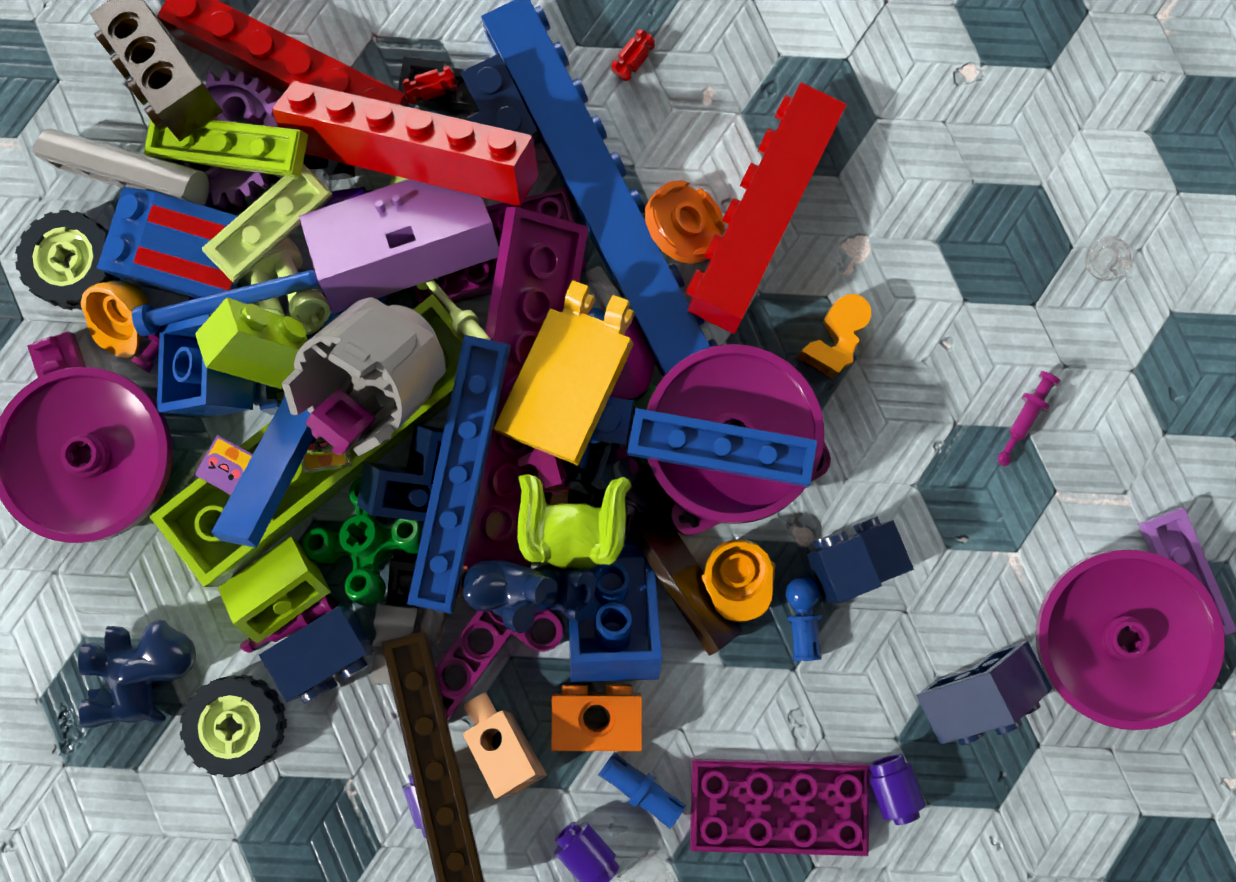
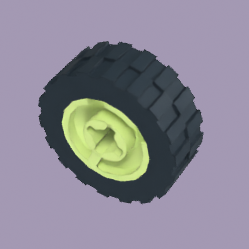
M59 210L60 212L58 213L49 212L44 214L43 218L35 219L30 224V228L22 233L20 237L21 242L16 247L15 252L17 254L16 270L20 272L21 276L19 278L21 282L30 288L29 291L33 295L63 309L72 310V308L82 310L80 303L82 294L89 287L97 283L120 280L97 269L109 231L92 218L77 211L75 213H71L69 210ZM69 254H75L74 256H71V260L69 261L70 267H65L64 259L66 258V256H68Z
M249 675L226 676L210 681L208 685L201 686L195 691L196 695L189 698L185 705L187 707L185 713L181 715L180 723H182L180 738L184 741V750L187 756L190 755L192 757L193 763L198 768L202 767L207 770V773L214 776L217 774H221L223 777H233L238 774L241 776L262 766L277 753L276 749L283 743L285 737L283 735L284 729L287 728V719L284 717V711L286 710L284 704L277 697L279 694L274 689L271 690L265 681L261 679L255 680L252 678L253 676ZM232 716L237 724H242V729L237 730L236 733H232L227 727V722Z

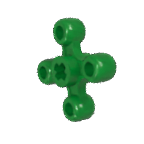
M361 476L353 481L349 489V498L355 506V516L350 517L344 522L340 532L332 531L325 527L312 529L304 538L303 548L310 559L324 565L335 563L341 556H350L354 567L346 579L345 592L354 602L362 606H373L382 600L386 591L385 581L380 576L379 564L388 560L394 549H402L408 553L417 554L424 521L398 519L394 524L385 525L380 516H372L358 507L357 501Z

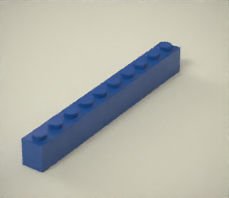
M513 0L482 15L481 19L485 35L495 54L500 53L538 131L539 139L564 188H566L567 194L583 225L588 226V234L621 298L629 300L630 306L628 309L635 312L634 318L656 361V366L662 378L676 364L691 354L718 346L714 339L707 341L700 327L705 324L704 319L687 312L690 302L687 303L680 289L685 286L682 275L674 263L668 266L661 253V249L651 238L642 213L645 212V205L638 191L635 188L629 191L622 177L627 175L626 169L616 151L611 154L609 153L603 141L607 138V133L598 115L591 117L584 103L588 102L587 94L578 78L571 80L565 68L569 66V61L559 41L553 44L546 31L551 28L542 7L539 5L534 8L530 0Z

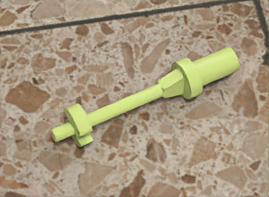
M434 279L416 285L421 290L430 288L450 311L453 320L452 329L457 335L461 337L468 335L491 340L479 326L477 315L472 310L463 311L459 309Z

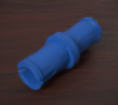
M615 751L598 774V776L630 798L628 803L634 807L639 805L669 829L676 823L686 807V804L670 795L655 783L656 778L650 773L647 775L643 774L626 762Z

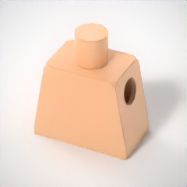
M487 693L480 694L463 705L474 726L463 733L464 738L495 799L510 798L547 776L512 713L504 710L497 712ZM500 731L502 743L495 750L492 746V738L494 734Z

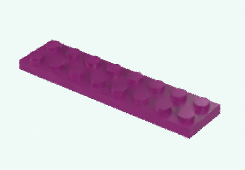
M506 207L485 333L491 338V341L511 345L494 427L550 308L562 313L565 296L572 280L576 282L580 280L588 226L519 207ZM493 427L464 566L469 567L474 562L483 560H505L531 567V562L524 558L519 549L517 538L522 493L519 476L529 474L537 477L538 470L536 467L521 469L518 467L517 462L520 457L535 449L498 434Z

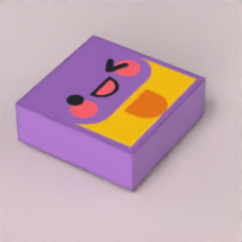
M217 435L194 475L231 495L253 454Z

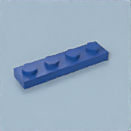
M636 408L627 454L634 457L808 488L811 482L817 440Z

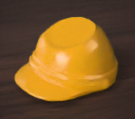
M113 280L92 285L82 294L80 302L90 335L107 352L121 358H133L138 351L139 343L143 337L138 334L133 325L132 311L135 307L145 304L150 305L147 296L139 287L124 281Z
M732 539L722 542L712 551L706 562L702 581L711 596L716 611L724 619L733 622L756 619L768 611L773 598L776 565L770 560L767 552L757 543L747 539Z

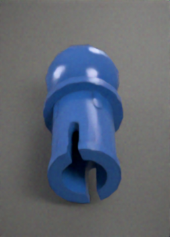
M801 576L790 581L785 593L788 603L795 609V616H787V621H791L793 661L821 660L818 620L822 619V615H813V608L819 601L820 590L813 579Z

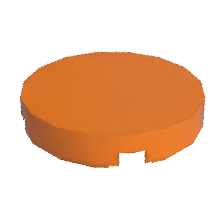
M683 180L670 181L650 196L645 207V223L650 236L662 252L676 261L687 264L704 262L707 259L704 255L714 234L722 236V233L725 232V223L722 222L723 215L710 194L702 188L695 190L688 186L689 182Z

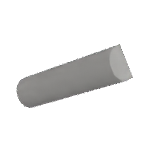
M55 129L44 130L37 138L32 150L36 157L58 170L120 188L125 186L158 192L205 206L208 198L209 180L203 171Z

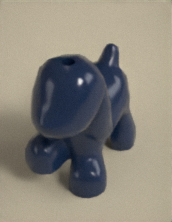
M483 560L474 562L465 570L461 586L464 599L472 608L483 612L493 611V613L502 617L503 623L508 630L524 633L533 626L535 615L543 614L547 610H560L569 620L580 623L587 620L595 609L594 593L597 578L592 572L583 569H560L551 564L540 565L533 569L505 560Z
M157 620L145 627L136 649L132 647L130 632L124 627L118 626L106 627L104 648L95 643H82L78 655L79 674L104 677L111 693L104 689L88 690V699L82 700L79 707V723L81 728H94L117 721L138 723L148 720L156 724L163 723L166 720V716L155 707L152 683L156 681H174L186 676L191 671L196 658L193 641L187 635L169 626L165 620Z

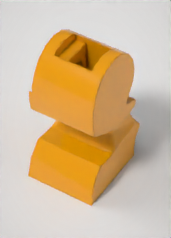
M847 294L839 298L828 310L822 322L826 331L833 339L834 346L830 347L821 340L810 342L796 358L832 379L841 370L846 369L854 361V352L859 343V338L856 334L869 323L872 315L868 301L857 294Z

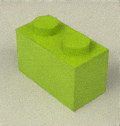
M228 297L195 333L206 368L279 389L283 388L282 382L295 370L294 361L296 354L301 346L308 341L304 326L295 318L290 316L284 317L263 310L255 304H246Z
M292 536L285 539L218 587L233 625L257 644L331 592L317 563L306 555L304 548Z

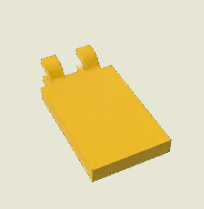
M572 280L565 296L563 312L561 313L550 308L495 424L494 430L498 434L578 466L634 345L631 338L624 336L631 324L635 312L628 309L630 306L629 300L612 295L606 308L604 321L588 316L587 314L590 312L596 299L593 295L588 294L590 291L589 286Z

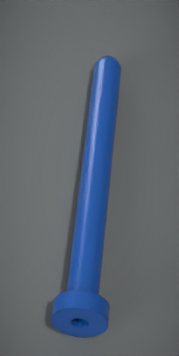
M308 270L157 309L148 304L141 305L133 309L132 321L138 334L146 337L157 334L159 326L211 314L226 297L249 304L316 288L319 282L315 271Z

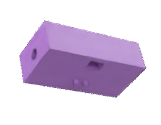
M410 179L299 216L318 282L333 313L345 310L359 300L369 297L377 299L497 258L499 252L493 225L482 197Z

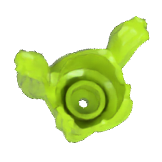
M529 474L519 476L522 493L517 538L519 549L526 560L541 563L547 561L552 566L560 569L583 570L590 569L598 564L611 565L617 560L624 547L626 532L625 497L632 487L629 479L621 477L612 480L606 488L601 508H596L587 504L561 503L548 505L541 481L536 476Z

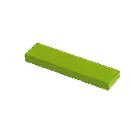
M150 119L144 155L164 161L300 178L308 134L297 129L211 120L182 141H179L168 127L160 131Z

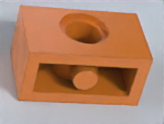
M585 684L562 685V692H554L552 695L551 751H642L641 692H632V685L628 684L606 685V692H588V685ZM601 705L608 710L610 719L604 727L593 728L586 723L584 713L590 706Z

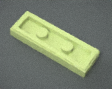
M303 164L300 178L290 176L281 178L204 245L202 251L235 284L301 225L300 215L320 209L332 198V193Z

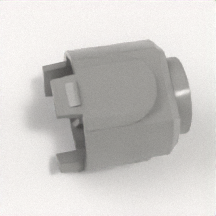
M369 297L354 303L301 346L295 357V370L282 382V387L291 415H300L306 410L311 414L337 389H340L376 417L370 429L354 443L356 446L353 450L360 456L392 438L391 434L399 429L430 398L434 384L445 374V359L433 328L419 313L405 306H387L377 299Z

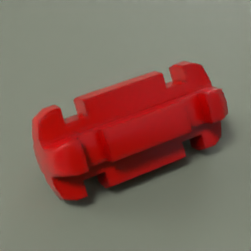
M642 29L635 32V38H631L618 54V61L612 62V72L624 81H629L632 78L631 72L636 73L649 56V50L655 48V39Z
M444 66V71L438 72L435 69L416 75L415 80L411 82L409 78L405 79L403 87L410 103L416 104L417 99L421 97L425 101L446 94L445 90L451 88L452 92L457 89V81L451 67Z

